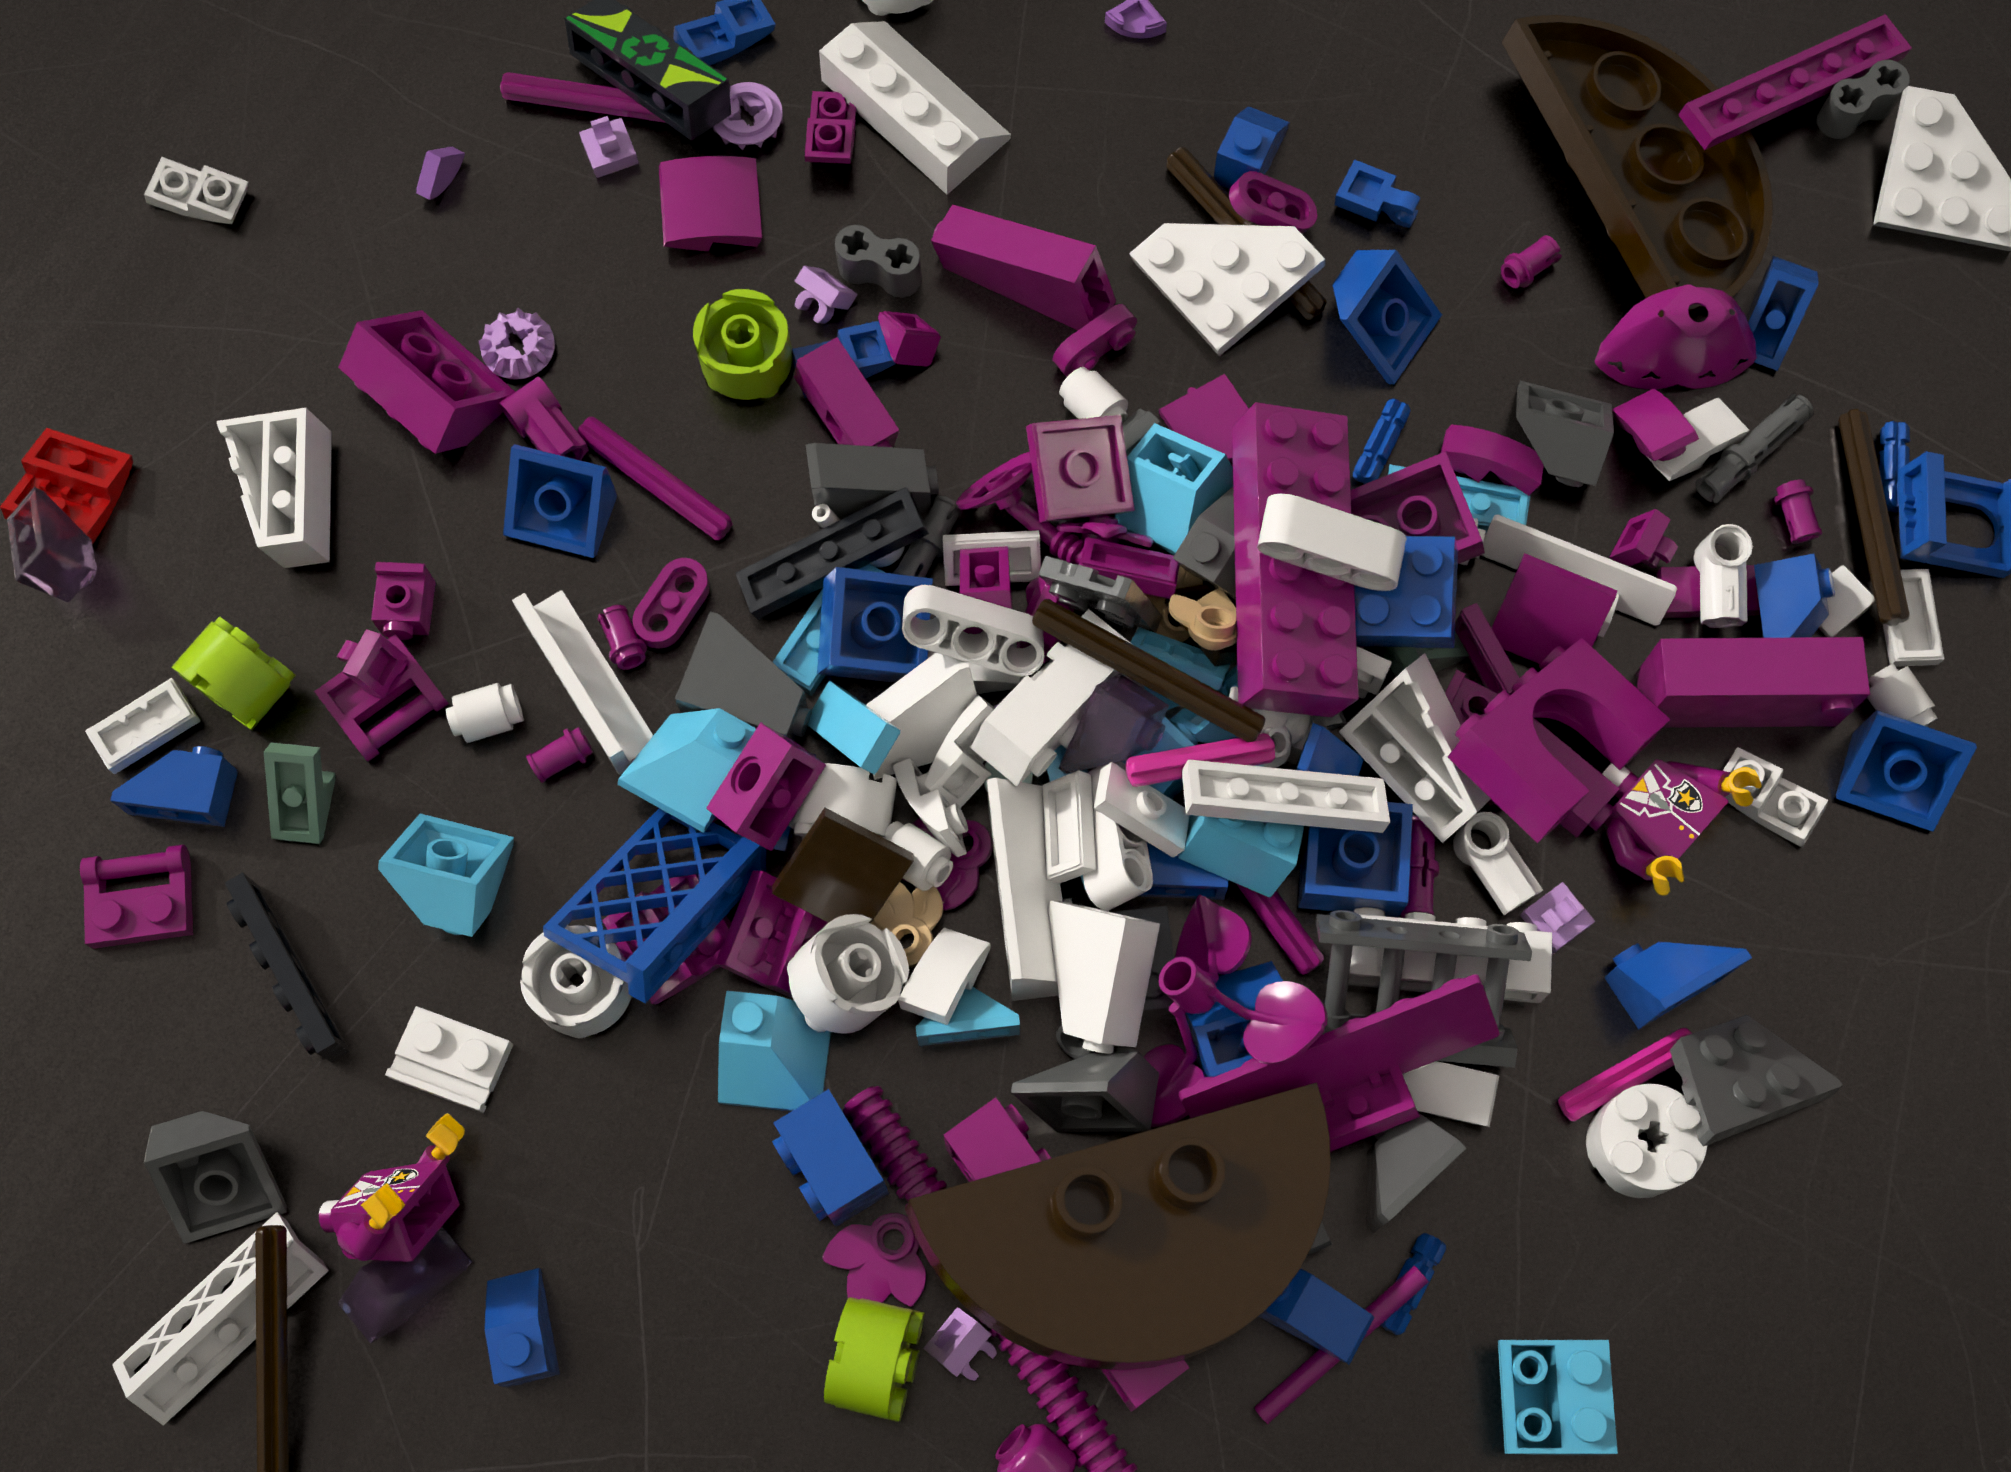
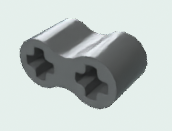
M1882 60L1875 63L1864 77L1840 80L1832 88L1817 115L1819 129L1826 136L1834 139H1843L1853 134L1862 122L1881 120L1889 116L1902 97L1903 90L1910 83L1907 69L1896 61Z
M863 225L846 226L837 234L835 238V251L838 270L842 278L851 284L874 283L881 286L888 294L901 298L911 296L920 287L922 280L920 254L917 246L910 240L904 238L882 239L874 235L870 229Z

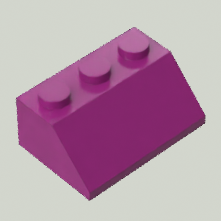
M423 310L357 322L338 367L354 381L357 388L371 396L386 410L391 418L399 421L418 438L422 446L435 454L467 446L503 412L499 402L515 392Z

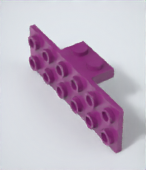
M1474 974L1466 978L1452 979L1444 983L1440 988L1418 997L1399 1000L1390 1008L1365 1018L1351 1019L1341 1027L1322 1034L1300 1056L1285 1064L1267 1065L1252 1058L1241 1067L1215 1077H1205L1196 1081L1192 1086L1179 1091V1096L1189 1117L1194 1118L1317 1082L1325 1108L1331 1152L1420 1117L1402 1074L1494 1039L1500 1033L1481 979L1478 974Z

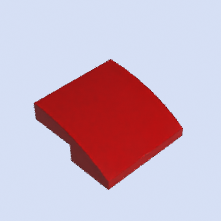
M46 428L21 460L26 473L0 506L3 516L7 520L91 547L108 521L124 489L133 464L132 455Z

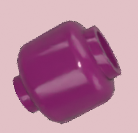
M1025 1424L1017 1426L1004 1439L995 1455V1458L999 1461L997 1472H1074L1077 1463L1075 1452L1071 1451L1067 1444L1044 1424H1034L1030 1427H1027Z

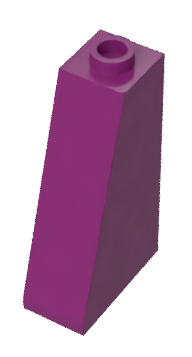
M953 204L943 221H940L934 230L931 242L944 269L1073 329H1081L1116 303V298L1096 245Z

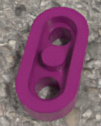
M1256 171L1246 172L1230 188L1229 199L1233 209L1242 218L1260 226H1295L1303 235L1317 220L1315 203L1307 193Z
M1124 304L1111 307L1069 336L1055 351L1052 359L1065 376H1069L1080 367H1086L1089 371L1092 370L1098 363L1099 358L1111 349L1118 351L1131 342L1136 334L1134 328L1137 324V318Z
M678 558L669 562L662 569L635 609L633 626L638 638L644 640L646 646L662 649L673 645L681 637L707 598L710 583L704 567L699 562L691 558ZM684 582L694 584L692 590L686 593L679 592L678 587ZM662 620L668 623L663 631L656 632L652 630L653 624L657 621Z

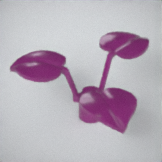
M1198 895L1188 914L1178 941L1175 958L1163 967L1159 975L1160 989L1174 1001L1170 1005L1169 1011L1176 1018L1186 1053L1179 1046L1166 1044L1153 1048L1143 1056L1159 1072L1151 1127L1172 1124L1186 1117L1188 1113L1181 1102L1179 1091L1192 1086L1196 1081L1206 1077V1074L1199 1067L1193 1065L1198 1053L1185 1016L1186 1012L1190 1014L1205 1013L1213 1007L1215 1002H1218L1242 1018L1251 1020L1243 1035L1245 1048L1254 1059L1267 1065L1285 1064L1300 1056L1322 1035L1324 1027L1328 1022L1327 1011L1322 1001L1311 990L1295 982L1280 981L1266 985L1257 996L1255 1011L1245 1008L1216 988L1215 983L1218 982V974L1232 973L1242 965L1250 950L1252 937L1249 926L1239 915L1217 905L1202 895Z

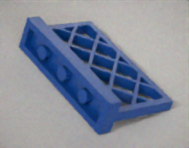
M659 808L543 926L544 937L628 983V994L646 1004L739 902L752 871L766 872V848L714 822L709 825L704 833L699 832L694 827ZM672 819L688 827L689 834L661 838L660 830ZM720 844L729 849L723 857L702 859L699 846ZM685 848L693 849L695 861L666 864L664 851ZM657 852L659 866L630 870L629 862L635 855ZM698 874L699 883L693 889L671 892L669 878ZM662 879L665 893L635 897L633 883ZM626 884L629 898L598 902L597 895L604 887ZM668 907L669 915L663 922L640 925L638 911ZM631 912L634 926L603 930L601 916ZM595 917L597 929L595 932L574 934L565 929L572 920ZM636 940L637 949L625 962L608 953L606 949V944Z

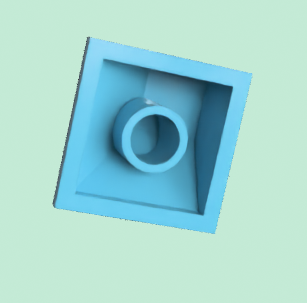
M720 708L670 714L619 777L617 785L704 833L716 817L706 807L756 728Z
M420 813L381 857L378 870L424 925L443 929L449 934H463L472 937L492 910L513 848L514 837Z
M726 991L719 1037L718 1103L793 1111L824 1092L831 1032H818L810 1028L805 1021L804 1014L800 1011L794 1000L774 995Z

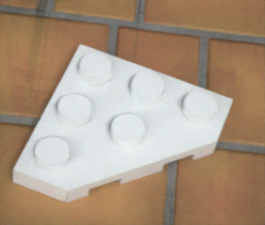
M1912 86L1906 87L1902 92L1873 225L2011 251V178L1955 94Z
M1164 223L1129 253L1132 261L1219 356L1326 266L1325 258L1295 226Z

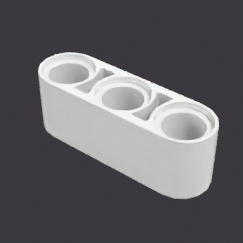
M1274 494L1267 499L1257 548L1261 553L1269 557L1363 588L1390 591L1398 586L1407 538L1404 533L1392 527L1299 496Z
M932 585L916 586L904 598L902 631L908 642L918 648L1022 677L1032 675L1038 671L1044 661L1043 630L1033 625V616ZM927 612L936 617L931 620H921L915 615ZM969 627H979L984 631L979 634H968L963 630ZM1018 641H1026L1031 644L1026 648H1015L1012 646L1013 643Z
M1111 759L1087 772L1091 774L1096 871L1083 875V880L1090 900L1096 907L1105 911H1109L1147 892L1153 884L1147 841L1094 809L1100 770L1110 762L1126 770V765L1118 759Z

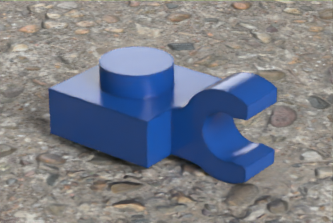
M1354 159L1335 196L1334 205L1373 221H1377L1380 213L1383 211L1396 224L1411 228L1418 214L1416 208L1421 198L1412 192L1394 188L1396 175Z

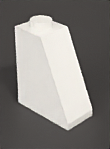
M935 653L866 704L901 730L878 772L875 775L873 774L875 780L883 778V773L887 775L895 774L892 765L911 758L917 767L934 761L951 728L977 696L968 662Z
M1050 900L1048 913L1063 1033L1084 1039L1082 1048L1099 1053L1111 1054L1114 1051V1046L1136 1047L1160 924L1084 905Z

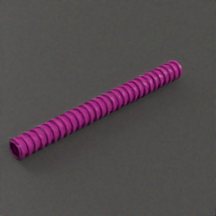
M871 1086L858 1093L845 1104L842 1112L846 1118H852L851 1127L853 1130L861 1131L863 1134L860 1137L862 1144H869L871 1146L869 1150L870 1156L872 1158L878 1157L881 1161L878 1164L880 1171H887L889 1173L888 1183L890 1185L896 1184L899 1188L896 1192L899 1199L905 1198L908 1202L911 1198L946 1189V1182L944 1180L938 1181L935 1177L938 1173L935 1167L929 1168L926 1164L929 1159L927 1154H920L918 1152L919 1142L909 1139L908 1136L911 1131L908 1126L901 1127L899 1124L902 1119L900 1114L891 1112L892 1102L889 1099L883 1100L881 1097L884 1092L881 1086ZM993 1329L989 1331L992 1334V1338L998 1337L1001 1341L998 1346L1000 1351L1004 1352L1007 1350L1011 1356L1008 1359L1010 1366L1017 1365L1020 1372L1017 1376L1020 1381L1026 1379L1029 1383L1028 1393L1030 1395L1035 1393L1039 1398V1401L1036 1403L1038 1408L1043 1409L1045 1407L1049 1415L1046 1417L1048 1423L1055 1422L1059 1429L1056 1431V1435L1060 1438L1064 1436L1069 1443L1067 1447L1078 1456L1076 1463L1078 1468L1084 1465L1088 1472H1135L1138 1469L1134 1462L1129 1465L1124 1458L1128 1455L1126 1449L1122 1448L1119 1450L1115 1442L1118 1440L1116 1434L1109 1435L1106 1431L1107 1421L1105 1419L1099 1421L1095 1415L1099 1410L1095 1404L1089 1406L1085 1400L1089 1396L1087 1391L1083 1390L1080 1392L1077 1388L1078 1378L1076 1376L1070 1377L1066 1372L1070 1367L1068 1364L1038 1355L1011 1342Z

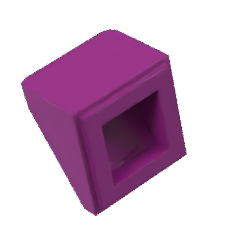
M890 311L880 312L878 320L893 361L902 365L930 366L941 339L939 333L916 314Z

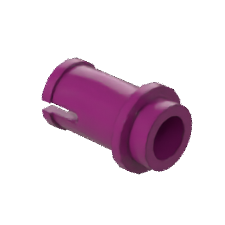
M1544 235L1521 253H1511L1506 256L1504 264L1501 266V274L1505 282L1513 288H1518L1519 286L1525 288L1532 284L1534 276L1550 265L1560 261L1562 254L1558 253L1561 251L1558 243L1552 237Z
M1803 479L1793 480L1776 488L1778 496L1774 498L1776 505H1781L1791 535V543L1808 542L1822 535L1823 533L1821 528H1819L1810 496L1814 493L1812 487L1806 486Z
M614 605L604 609V614L599 613L597 619L611 648L609 652L611 662L617 664L619 669L622 670L632 669L641 665L646 659L645 652L647 646L644 640L638 639L628 615L627 607L624 605Z
M579 727L572 731L569 728L564 729V736L534 753L526 755L528 763L541 783L579 760L582 764L587 762L586 756L592 754L593 749Z

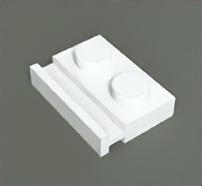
M416 1006L395 1051L396 1057L391 1068L387 1069L385 1076L484 1114L487 1107L485 1106L490 1092L494 1091L514 1044L504 1038Z

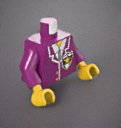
M1656 759L1639 778L1626 766L1619 770L1611 763L1602 775L1619 788L1618 792L1614 795L1619 801L1611 809L1613 813L1604 823L1608 827L1606 833L1616 862L1645 880H1653L1655 891L1659 895H1667L1670 892V887L1666 878L1674 877L1679 882L1685 881L1682 864L1678 859L1729 802L1725 797L1731 793L1736 804L1741 807H1747L1753 803L1754 800L1751 792L1742 788L1746 786L1762 787L1757 772L1751 768L1742 767L1730 773L1703 766L1674 761L1664 762L1663 760Z
M446 1113L426 1134V1137L435 1145H430L425 1149L417 1164L370 1171L362 1175L340 1200L326 1201L322 1204L319 1211L320 1226L326 1233H336L338 1244L346 1257L360 1261L384 1260L407 1262L414 1260L460 1205L446 1165L450 1160L449 1155L454 1152L458 1141L465 1134L464 1127L450 1114Z

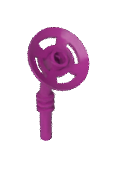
M1030 452L1021 454L990 471L966 489L957 499L956 504L961 510L975 509L996 503L1000 510L1006 509L1011 516L1029 531L1039 530L1040 540L1049 546V552L1052 555L1058 556L1060 560L1072 564H1080L1085 541L1079 540V537L1070 532L1058 531L1049 522L1040 523L1039 514L1021 499L1024 493L1020 486L1032 474Z

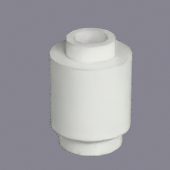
M1080 367L1074 370L1062 383L1059 394L1064 398V406L1078 419L1121 415L1122 423L1127 420L1128 414L1126 410L1128 408V401L1097 371H1089L1086 367Z
M1891 664L1868 678L1872 687L1867 698L1875 710L1926 727L1938 719L1932 711L1935 704L1908 666L1898 671L1896 666Z
M495 683L452 696L453 706L446 708L448 723L453 735H463L466 743L513 730V724L524 721L520 702L512 684L501 687L499 683Z
M895 821L887 827L885 836L881 837L913 853L914 862L903 876V879L922 891L929 890L933 886L939 887L947 880L953 868V862L950 861L951 850L949 847L911 823L904 825L899 821Z

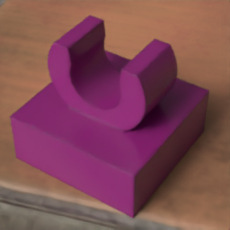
M1657 509L1629 519L1609 558L1628 567L1643 562L1651 568H1656L1660 559L1670 563L1678 548L1674 541L1663 536L1671 519Z
M366 629L359 643L346 640L337 658L347 662L342 671L346 676L369 694L384 699L407 656L382 634Z

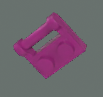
M396 634L387 640L402 651L407 658L384 699L369 694L343 672L314 691L367 762L380 754L377 749L433 709L439 712L449 704ZM414 685L422 692L367 733H364L359 726Z
M186 845L168 846L166 852L102 860L100 856L82 858L80 862V876L84 885L85 945L95 949L193 935L191 861ZM169 872L170 884L106 893V880Z

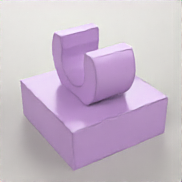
M608 116L591 121L592 128L579 132L596 178L639 164L622 118L609 121Z
M804 265L795 279L797 284L806 289L797 296L795 307L799 310L807 311L811 302L816 299L819 303V310L813 319L816 323H827L833 316L834 308L848 310L858 295L821 268Z
M1563 882L1525 909L1520 915L1526 923L1535 924L1537 931L1552 932V955L1595 922Z
M958 1307L923 1348L954 1376L958 1377L961 1373L967 1379L973 1381L979 1377L976 1371L969 1365L975 1354L981 1350L992 1359L997 1354L995 1347L987 1341L992 1334Z

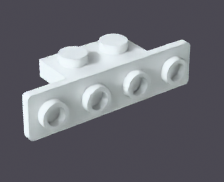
M1494 515L1484 538L1485 554L1481 556L1517 570L1525 553L1618 590L1614 603L1598 634L1601 637H1604L1615 610L1652 625H1659L1677 591V587L1671 583L1501 515Z

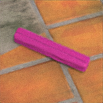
M1262 733L1253 742L1234 738L1133 756L1126 760V774L1132 786L1140 787L1182 779V769L1188 759L1250 766L1267 764L1275 760V744L1269 734Z
M1680 1028L1566 1092L1558 1099L1559 1106L1568 1120L1576 1121L1603 1106L1624 1090L1640 1085L1672 1067L1674 1062L1670 1049L1681 1037L1690 1035L1692 1032L1688 1028Z

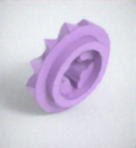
M753 82L737 83L730 86L731 115L713 126L714 132L721 136L725 145L731 142L737 144L742 150L746 145L756 144L761 148L764 140L769 137L776 138L777 129L783 123L782 105L777 95L768 87ZM740 106H744L745 111H748L751 116L754 115L755 122L753 126L747 125L744 120H741Z
M517 308L515 313L507 315L499 312L497 320L491 325L485 324L484 335L479 340L483 361L493 373L507 379H524L537 374L549 363L554 353L555 340L549 324L542 320L537 312L529 314ZM513 332L520 339H523L524 355H521L519 350H515L513 346H509L510 333Z

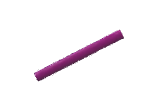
M1415 1265L1365 1308L1375 1318L1363 1340L1429 1283ZM1319 1349L1254 1406V1409L1269 1424L1340 1360Z

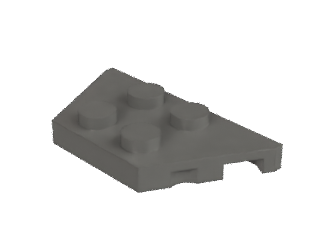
M1045 556L1038 575L1050 586L1049 593L1059 597V603L1082 612H1086L1087 608L1091 607L1104 613V618L1115 624L1127 628H1132L1135 625L1154 633L1157 632L1162 614L1132 579L1117 575L1116 580L1099 575V571L1093 568Z
M1749 1015L1681 1037L1670 1049L1675 1069L1683 1081L1681 1088L1686 1103L1692 1106L1697 1105L1702 1125L1696 1131V1135L1703 1147L1831 1098L1843 1086L1838 1078Z

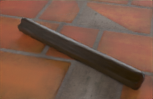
M1179 147L1168 156L1166 165L1169 171L1219 225H1257L1237 214L1231 205L1229 194L1187 148ZM1309 280L1287 298L1304 318L1312 320L1320 315L1327 303L1326 299Z
M1852 409L1848 413L1842 414L1838 420L1879 621L1882 624L1896 626L1907 621L1910 613L1868 415L1866 412Z
M1044 599L1033 616L1032 623L1037 628L1246 742L1255 741L1265 725L1266 719L1263 715L1050 599Z
M266 1225L259 1227L255 1233L257 1472H289L287 1229L282 1225Z

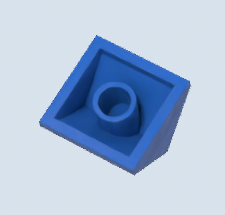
M514 444L511 447L503 535L594 558L599 550L617 498V492L607 467Z
M1876 710L1852 733L1836 791V799L1934 832L1977 749L1976 743Z

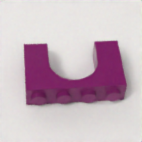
M1580 638L1566 651L1560 645L1557 646L1539 665V668L1542 669L1540 672H1537L1533 667L1526 671L1512 686L1511 689L1514 693L1510 695L1506 690L1500 692L1484 709L1483 712L1486 715L1483 718L1477 713L1469 717L1454 734L1460 741L1448 755V758L1537 843L1565 820L1590 790L1544 747L1536 734L1533 718H1550L1572 727L1619 770L1645 749L1671 720L1583 638Z

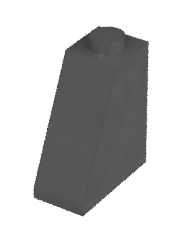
M825 443L806 444L815 506L820 504L828 505L840 520L905 487L912 493L920 514L928 513L932 507L931 495L939 494L936 466L926 467L924 449Z
M710 611L675 697L680 713L720 708L756 729L761 722L795 741L796 736L803 737L808 729V722L812 714V710L807 708L804 690L720 614Z

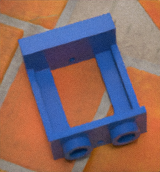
M1927 451L1898 470L1900 558L2004 578L2011 574V479L2000 483L1944 471V455ZM1945 501L1977 508L1989 517L1995 532L1994 541L1990 547L1976 548L1947 542Z

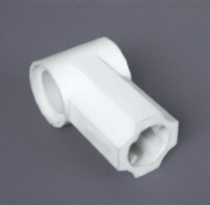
M1733 524L1721 525L1711 532L1695 549L1694 563L1700 572L1701 624H1705L1709 628H1728L1743 626L1747 623L1746 561L1752 553L1753 545L1751 537L1740 526ZM1715 544L1727 548L1731 556L1730 561L1721 558L1717 554Z
M1492 812L1477 813L1457 831L1453 840L1454 851L1457 857L1463 863L1473 868L1503 915L1515 910L1543 891L1510 842L1509 829L1506 822L1500 816ZM1471 830L1485 832L1491 841V849L1477 847L1472 841Z

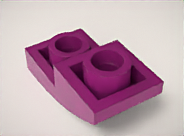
M812 91L811 112L807 122L805 162L851 164L857 112L856 107L852 103L848 105L845 97L839 92Z
M1652 389L1612 409L1617 426L1630 433L1635 440L1639 452L1653 461L1674 459L1686 451L1687 445L1699 440L1695 429L1668 398L1656 389Z
M1451 424L1446 430L1441 453L1446 451L1452 468L1456 472L1465 473L1479 483L1489 471H1492L1504 484L1516 487L1528 496L1541 484L1544 465L1536 451L1503 435L1470 426Z

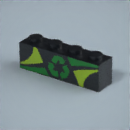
M593 0L564 18L570 55L691 141L731 115L729 79L720 70L712 68L696 57L691 50L682 47L670 39L658 27L650 25L634 14L626 5H621L616 0Z

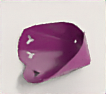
M1688 284L1656 293L1633 306L1603 340L1594 362L1609 377L1633 388L1662 389L1676 384L1694 389L1707 388L1725 383L1751 366L1757 358L1756 342L1747 318L1734 298L1722 290L1695 287ZM1699 304L1706 307L1708 310L1706 320L1703 322L1693 321L1688 312L1691 305ZM1730 309L1735 311L1734 315L1729 313ZM1663 310L1664 313L1663 317H1659L1658 315L1659 311ZM1740 359H1748L1746 362L1740 363L1734 370H1732L1737 365ZM1608 362H1622L1625 372H1621L1617 366L1610 365ZM1710 370H1712L1713 374L1716 375L1715 377H1710L1708 375L1702 378H1698L1699 376L1706 374ZM1652 371L1655 375L1660 376L1661 378L1655 379L1653 377H1641L1646 376Z

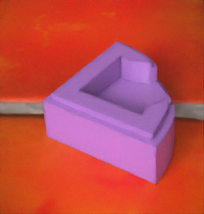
M1126 0L1105 13V23L1115 32L1127 37L1144 39L1156 37L1166 32L1167 22L1149 0Z
M454 147L427 151L416 193L429 200L439 196L455 178L465 153Z

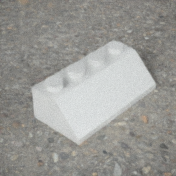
M885 21L851 23L819 50L822 81L832 91L839 92L845 97L848 105L852 103L856 107V112L946 194H949L1011 139V134Z
M987 779L988 810L1012 1001L1058 996L1048 909L1050 900L1073 903L1072 898L1062 899L1060 884L1047 880L1043 786L1023 782L1016 786L1006 779Z

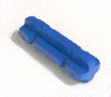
M1397 399L1387 401L1381 413L1382 415L1378 419L1364 447L1362 456H1360L1354 468L1353 478L1356 481L1367 484L1379 478L1409 417L1411 410L1408 404Z
M1890 421L1880 430V445L1884 450L1880 451L1879 472L1888 512L1894 513L1899 512L1898 470L1910 463V448L1906 446V443L1910 442V427L1905 422Z
M1427 1233L1418 1236L1411 1250L1414 1256L1406 1260L1397 1280L1415 1265L1430 1283L1435 1273L1432 1267L1433 1265H1439L1446 1251V1245L1440 1239ZM1429 1283L1380 1326L1396 1335L1404 1333L1412 1318L1409 1312L1417 1308Z

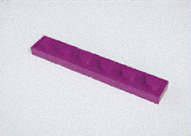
M1884 14L1688 102L1678 115L1703 149L1706 150L1830 93L1834 85L1840 80L1864 77L1878 61L1893 60L1898 62L1908 54L1912 47L1888 16Z

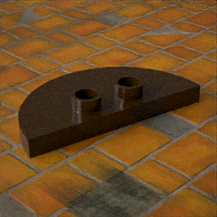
M1537 15L1515 19L1502 44L1563 150L1567 163L1577 175L1603 221L1610 239L1616 244L1645 298L1664 290L1688 284L1695 287L1722 290L1734 298L1751 279L1762 261L1772 228L1773 201L1767 168L1750 130L1704 150L1678 115L1686 103L1711 93L1718 88L1684 58L1654 40L1627 28L1600 20L1567 15ZM1694 304L1688 309L1690 318L1695 322H1703L1708 317V310L1702 305ZM1663 310L1659 311V317L1664 316Z
M1316 1082L911 1198L905 1211L914 1235L928 1262L945 1286L965 1308L989 1328L1011 1342L1053 1360L1093 1369L1132 1370L1166 1365L1205 1352L1232 1337L1262 1314L1283 1293L1300 1270L1320 1227L1329 1190L1331 1167L1330 1136L1325 1108Z

